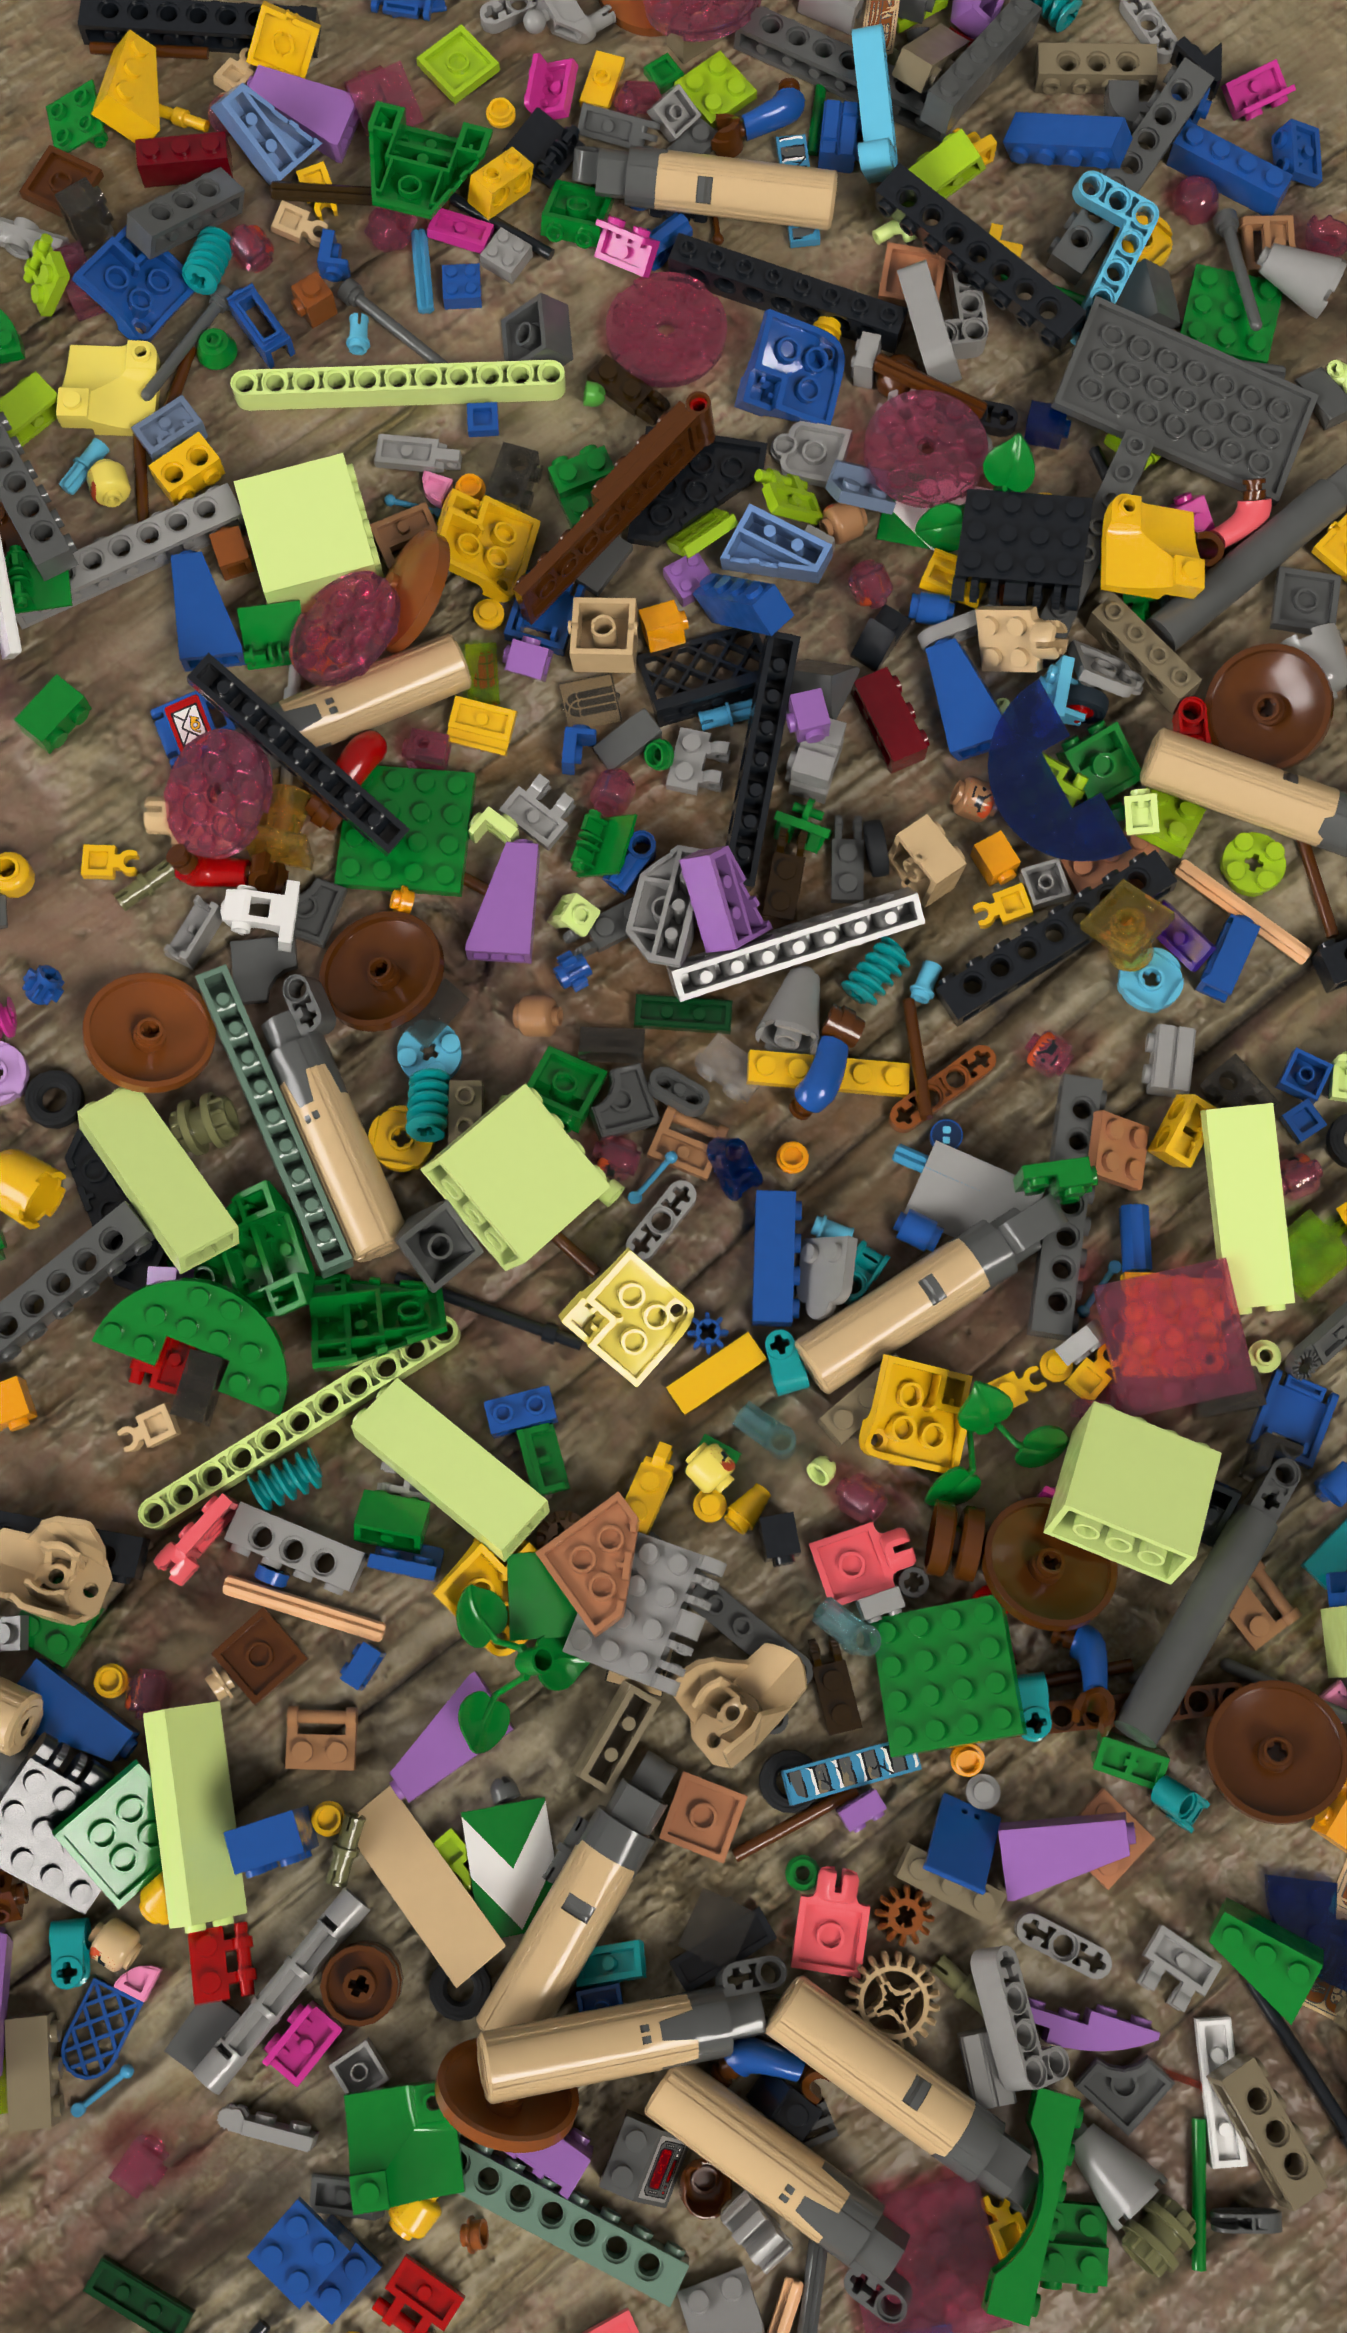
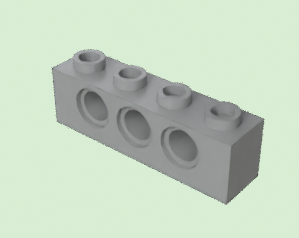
M241 1501L224 1537V1540L232 1543L230 1550L249 1557L251 1551L263 1556L261 1563L280 1570L282 1564L294 1569L292 1576L309 1583L315 1577L325 1582L323 1589L342 1596L344 1590L351 1593L354 1592L369 1557L366 1553ZM269 1528L272 1532V1541L269 1545L260 1547L257 1543V1534L262 1529ZM300 1541L304 1548L303 1554L300 1558L291 1560L287 1554L288 1547L291 1543ZM325 1554H331L335 1560L333 1569L328 1573H322L318 1567L319 1559Z

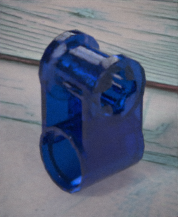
M716 1137L709 1142L706 1153L708 1160L712 1164L723 1192L729 1199L738 1201L741 1199L742 1193L753 1186L759 1187L762 1185V1174L755 1165L743 1140L740 1138ZM727 1146H728V1147H729V1155H728V1157L726 1158V1149H727Z

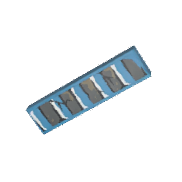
M805 134L776 137L778 163L810 167ZM787 226L790 248L820 245L819 229Z
M887 1741L782 1770L781 1775L789 1805L792 1806L918 1771L922 1768L918 1754L898 1758L891 1757L889 1742Z

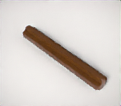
M879 353L873 363L874 371L912 389L919 390L920 393L976 419H981L986 411L987 403L883 353Z

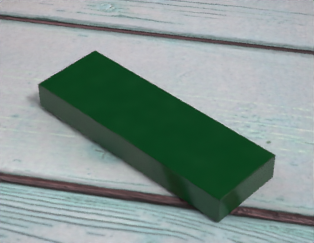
M636 994L634 1028L730 1034L733 1000L691 998L680 1002L675 996Z
M105 2254L101 2257L83 2289V2292L150 2333H184L196 2311Z

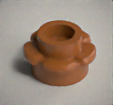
M474 2215L469 2216L466 2224H462L460 2228L461 2245L467 2247L470 2254H475V2251L487 2248L489 2240L487 2221L484 2218L475 2219Z

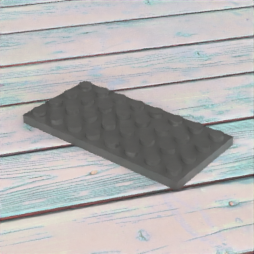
M1096 296L1091 304L1051 408L1123 439L1127 428L1153 438L1156 442L1152 453L1241 492L1246 490V485H1243V479L1266 478V483H1262V489H1266V498H1272V506H1275L1280 500L1319 395Z

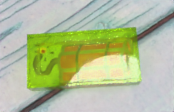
M496 642L465 644L466 663L472 680L471 688L468 689V699L491 705H500Z

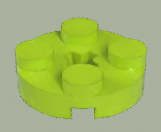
M1256 832L1240 833L1226 846L1221 855V874H1224L1225 879L1229 882L1228 886L1236 893L1249 897L1263 895V893L1274 889L1285 874V849L1281 843L1276 842L1265 834ZM1255 858L1261 867L1251 871L1249 870L1250 865L1245 863V859Z

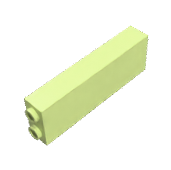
M119 1087L112 1094L98 1101L89 1102L77 1111L80 1130L180 1274L239 1244L238 1225L144 1093Z
M1273 1103L1202 1110L1200 1113L1222 1308L1232 1310V1315L1251 1314L1252 1307L1265 1306L1266 1312L1286 1310L1285 1304L1295 1303L1274 1105Z
M398 1378L391 1384L382 1387L376 1395V1400L368 1408L360 1410L353 1419L351 1428L355 1438L504 1562L550 1512L546 1498Z
M220 1701L143 1713L169 1928L184 1927L185 1934L206 1930V1923L211 1921L213 1927L234 1923L233 1916L247 1913L243 1875L242 1873L234 1874L223 1832L235 1829L236 1821Z

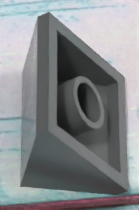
M1146 258L1138 262L1131 272L1116 305L1170 329L1181 328L1182 322L1169 271ZM1119 275L1113 278L1112 280L1119 281Z
M810 659L796 662L790 695L822 688L829 718L836 720L860 669L857 666Z
M447 1199L409 1216L394 1239L431 1293H435L484 1253Z

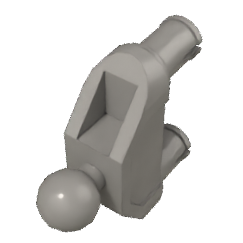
M537 0V9L528 10L523 17L524 27L531 34L541 33L547 24L552 34L578 44L591 42L596 37L597 32L616 23L615 12L612 11L608 14V11L612 9L610 5L606 4L594 13L586 15L576 0Z

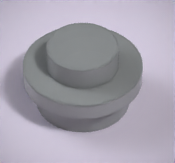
M987 1774L973 1776L968 1781L965 1789L969 1803L983 1810L995 1806L999 1801L1001 1793L996 1779Z

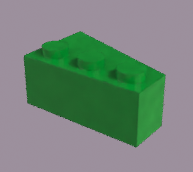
M1226 1897L1211 1926L1209 1942L1292 2025L1323 1967L1324 1949Z

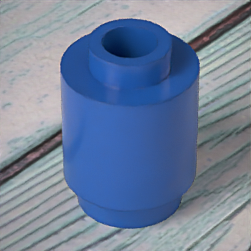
M921 591L920 594L912 593L908 618L916 619V623L936 625L953 618L955 603L949 602V595Z
M911 1208L908 1214L901 1211L893 1227L894 1230L898 1231L897 1239L922 1251L927 1249L931 1252L934 1251L944 1231V1228L937 1225V1221Z

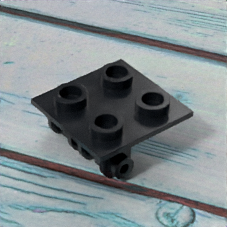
M537 107L506 145L503 152L513 146L534 164L533 176L551 189L556 179H559L573 162L574 147L585 146V144L579 140L580 130L575 125L564 128Z

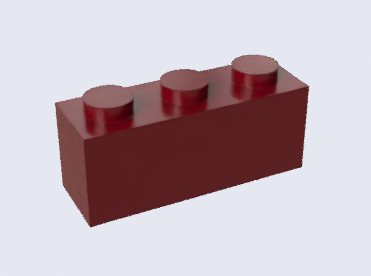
M225 131L135 140L137 168L144 188L187 184L201 177L204 173H209L219 167L224 169L233 178L232 153Z
M885 667L855 680L851 695L892 774L925 760L930 744L926 732L923 729L919 730L914 721L916 715L911 703H905L901 695L902 686L896 675L892 676L888 667Z

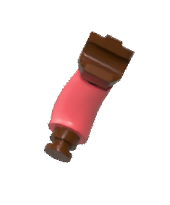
M1266 478L1243 479V485H1246V490L1243 491V500L1237 501V508L1234 514L1211 531H1195V539L1199 541L1198 553L1200 559H1205V567H1211L1218 563L1224 554L1225 548L1248 537L1268 520L1272 509V498H1266V489H1262V483H1266Z

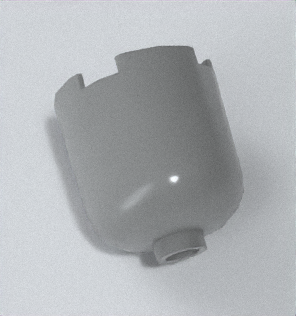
M1335 623L1311 628L1312 635L1302 639H1298L1297 634L1279 643L1295 647L1314 659L1329 679L1334 700L1338 698L1337 692L1347 686V653L1340 630L1337 629Z

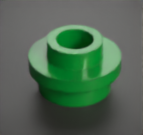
M655 739L645 748L644 758L648 766L657 771L667 770L673 763L674 750L667 740Z
M797 1855L786 1866V1880L792 1888L798 1891H807L817 1884L820 1869L817 1862L810 1856ZM805 1866L808 1868L809 1875L806 1879L797 1878L796 1870L798 1867Z

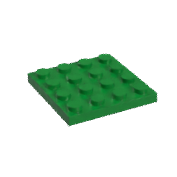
M376 766L361 787L410 830L386 857L343 819L334 884L349 889L389 892L400 890L402 885L408 886V890L414 891L415 894L462 897L469 843L468 830L472 819L476 774L473 772Z
M993 1595L903 1612L893 1616H883L882 1620L871 1623L891 1757L898 1758L1027 1735L1006 1610Z

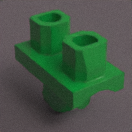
M811 797L806 805L794 802L792 811L803 814L801 819L778 810L774 817V820H777L774 831L775 839H779L781 827L788 828V844H790L795 829H802L808 832L805 850L816 854L822 848L825 839H830L832 830L809 822L810 817L822 821L825 813L814 809L816 799Z

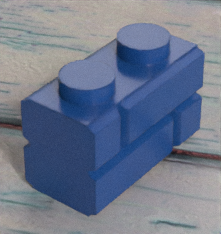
M828 99L824 101L818 168L837 170V172L841 173L853 172L854 161H859L858 143H861L856 142L857 135H863L858 102L844 101L841 103L839 100Z

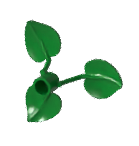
M1021 433L1015 434L1009 440L994 447L984 460L983 472L986 479L994 485L993 490L1024 492L1033 483L1035 478V462L1031 449ZM953 503L935 505L919 518L915 532L918 537L934 549L938 548L946 552L957 551L960 542L963 511L960 506Z
M975 1381L970 1395L961 1406L957 1416L959 1425L967 1430L969 1467L966 1470L964 1467L957 1466L943 1473L932 1485L924 1501L931 1506L935 1505L936 1500L953 1502L955 1505H959L970 1500L979 1491L981 1480L979 1476L974 1474L976 1471L974 1432L978 1435H985L991 1432L995 1425L1010 1443L1019 1449L1014 1457L1016 1463L1027 1468L1040 1467L1055 1460L1066 1449L1070 1438L1060 1427L1046 1425L1029 1432L1023 1442L1016 1440L1001 1424L1002 1421L1010 1416L1013 1410L1011 1398L1005 1392L992 1385Z
M473 1584L465 1587L457 1604L456 1620L462 1638L474 1648L486 1646L491 1639L494 1644L517 1650L518 1655L515 1659V1666L521 1674L494 1691L491 1697L483 1691H476L466 1696L462 1701L458 1712V1721L470 1750L475 1754L487 1752L505 1735L510 1722V1710L505 1703L497 1701L500 1695L518 1684L528 1681L530 1676L536 1675L539 1681L549 1690H564L570 1687L581 1672L590 1664L587 1661L562 1652L568 1637L545 1638V1635H543L536 1641L535 1647L527 1648L525 1644H517L500 1639L497 1634L503 1632L507 1625V1608L497 1594Z

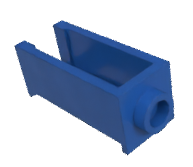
M253 283L244 288L237 289L231 296L226 298L233 318L269 369L275 367L271 353L282 346H285V350L290 357L295 355L291 337L286 333L259 295ZM254 306H257L275 332L265 339L246 314V311Z
M1230 914L1223 924V928L1215 943L1217 948L1210 955L1200 977L1201 981L1195 990L1225 1003L1228 995L1232 994L1261 927L1254 924V921L1247 916Z

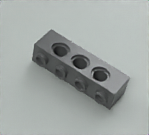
M221 167L209 173H204L201 177L187 184H182L177 189L163 196H158L154 200L128 212L126 237L151 260L198 236L203 228L207 226L216 227L241 214L245 189Z

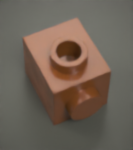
M317 271L291 286L294 297L291 301L292 306L299 317L306 319L312 329L338 314L334 295Z
M238 525L222 527L215 533L209 534L225 581L255 572L249 557L250 554H253L248 535L242 537Z

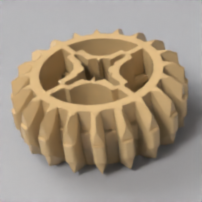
M881 1951L882 1963L877 1964L876 1959L872 1955L868 1956V1962L872 1967L866 1970L860 1964L857 1970L863 1975L862 1978L858 1979L851 1976L848 1979L851 1984L857 1986V1989L845 1990L846 1997L855 1999V2002L848 2003L845 2006L851 2011L857 2012L858 2016L888 2038L895 2040L903 2049L904 2038H908L911 2045L916 2046L918 2043L913 2034L919 2031L926 2038L929 2033L922 2026L923 2023L926 2022L935 2026L937 2022L932 2016L928 2015V2011H940L939 2004L930 2002V1999L940 1996L939 1990L927 1989L928 1986L935 1982L934 1976L928 1975L921 1978L927 1967L921 1963L915 1969H912L915 1963V1957L912 1955L906 1958L904 1964L901 1963L902 1953L900 1951H895L893 1961H889L886 1951ZM899 1971L912 1977L915 1982L899 1987L893 1986L888 1981L884 1972ZM875 1978L879 1986V1996L874 2002L870 2003L871 2006L864 2009L866 1989ZM885 1984L895 1996L901 1995V2000H897L899 2003L897 2008L901 2016H898L895 2009H892L890 2005L884 2006L883 2001H888L885 1997L887 1995L884 1988ZM920 1992L919 2010L915 2018L909 2022L905 2012L906 2005L914 1998L915 1994ZM891 2015L895 2017L900 2028L894 2030L884 2029L872 2023L870 2019L875 2016Z

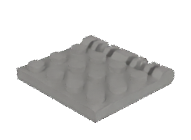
M638 1532L624 1617L595 1638L577 1613L562 1652L676 1697L681 1683L660 1674L662 1670L684 1677L686 1670L676 1663L666 1662L670 1649L683 1656H692L694 1649L674 1641L677 1634L690 1640L698 1641L706 1618L687 1611V1605L690 1604L706 1611L710 1610L712 1604L702 1597L692 1596L695 1585L699 1584L708 1590L717 1591L720 1583L700 1575V1572L704 1571L722 1578L727 1564Z

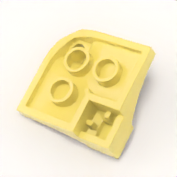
M128 340V343L124 346L70 345L65 378L62 387L58 388L56 417L61 427L93 429L95 435L133 436L131 427L156 412L159 407L160 390L150 401H144L141 397L142 390L161 367L155 346L148 341Z
M628 1247L592 1284L582 1292L579 1291L558 1316L561 1322L586 1342L591 1350L635 1387H638L689 1328L694 1318V1306L684 1293L670 1284ZM675 1304H680L681 1310L675 1314L671 1313V1307Z

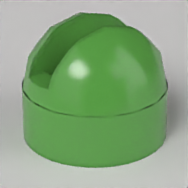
M586 381L583 406H600L605 401V388L597 382Z

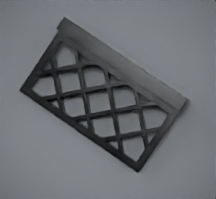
M731 628L692 639L684 644L657 652L637 655L636 662L653 707L657 725L663 727L697 717L699 711L702 712L725 706V702H728L730 705L753 699L758 670L751 672L744 669L750 658L760 662L763 643L759 633ZM751 634L753 642L749 649L735 644L738 637ZM718 644L725 648L718 658L706 653L707 647ZM730 650L744 655L738 666L725 661ZM687 652L695 657L690 665L687 666L675 661L677 656ZM700 659L714 664L709 674L695 669ZM658 661L665 665L658 675L647 670L645 664ZM671 667L684 672L679 683L665 678ZM720 667L734 672L732 677L726 680L714 677ZM690 675L704 681L701 687L694 689L684 685ZM660 684L674 689L670 696L657 699L655 694Z

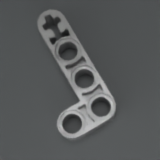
M953 238L950 243L958 244L962 240L959 238ZM977 256L971 259L973 262L978 263ZM945 264L954 319L944 321L956 360L978 357L985 349L989 331L983 291L976 290L970 284L969 278L961 272L955 273ZM969 336H975L978 339H972Z
M925 259L897 270L927 375L947 384L961 380V373L927 260Z
M1008 1945L982 1948L974 1951L970 1962L971 1971L1002 2086L1008 2091L1036 2090L1064 2079L1070 2069L1068 2054L1059 2045L1041 2047L1015 1951Z

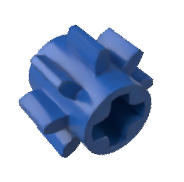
M569 950L556 957L559 965L553 968V972L564 990L572 987L576 993L589 986L587 977L593 973L582 953L573 956Z
M39 965L37 970L29 968L23 978L25 984L22 989L25 990L27 998L35 1004L48 1005L51 1000L58 1002L64 992L62 986L65 982L62 980L59 971L51 966Z
M706 1312L704 1320L692 1319L696 1330L688 1331L687 1337H695L696 1339L693 1350L701 1346L706 1348L707 1355H710L711 1348L715 1345L719 1349L724 1348L723 1343L719 1339L720 1337L728 1336L729 1331L726 1329L720 1330V1325L723 1321L722 1317L715 1321L710 1319L709 1312ZM712 1327L715 1329L713 1335L715 1339L712 1340L709 1337L705 1340L701 1339V1328L709 1330Z

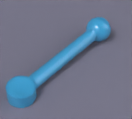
M392 494L384 497V503L387 506L398 505L411 508L419 505L396 499ZM428 507L431 514H434L435 518L439 519L441 509L438 507Z
M668 1151L665 1155V1160L637 1191L629 1193L628 1201L631 1204H639L642 1201V1194L669 1164L677 1161V1153Z
M1113 1260L1108 1264V1271L1086 1303L1078 1307L1077 1313L1079 1317L1086 1318L1089 1316L1090 1307L1113 1274L1121 1271L1122 1265L1119 1261Z
M130 2064L123 2065L119 2074L83 2102L80 2101L73 2104L71 2114L76 2118L84 2115L86 2108L122 2079L131 2078L134 2074L133 2066Z

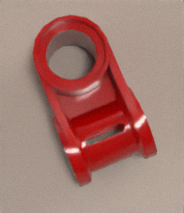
M1186 697L1181 701L1173 715V731L1211 744L1206 704L1198 697ZM1183 711L1192 712L1196 719L1186 718Z

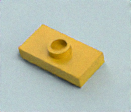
M596 50L579 99L580 107H582L583 102L610 109L625 66L624 57Z

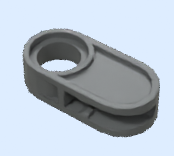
M1218 2207L1210 2209L1211 2230L1215 2232L1231 2234H1275L1283 2232L1282 2212L1278 2209L1262 2207Z

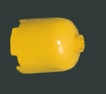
M3 1150L0 1152V1211L29 1230L37 1229L40 1227L38 1221L45 1214L51 1217L61 1204L66 1189L61 1187V1182L63 1179H66V1175L22 1150Z

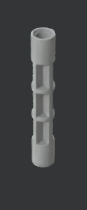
M346 1887L343 1888L317 1920L318 1923L291 1956H287L284 1964L258 1996H254L250 2001L249 2007L225 2036H222L193 2070L195 2077L213 2093L220 2095L247 2062L253 2050L271 2028L279 2023L282 2019L281 2016L303 1989L315 1979L314 1976L339 1945L347 1940L371 1910Z

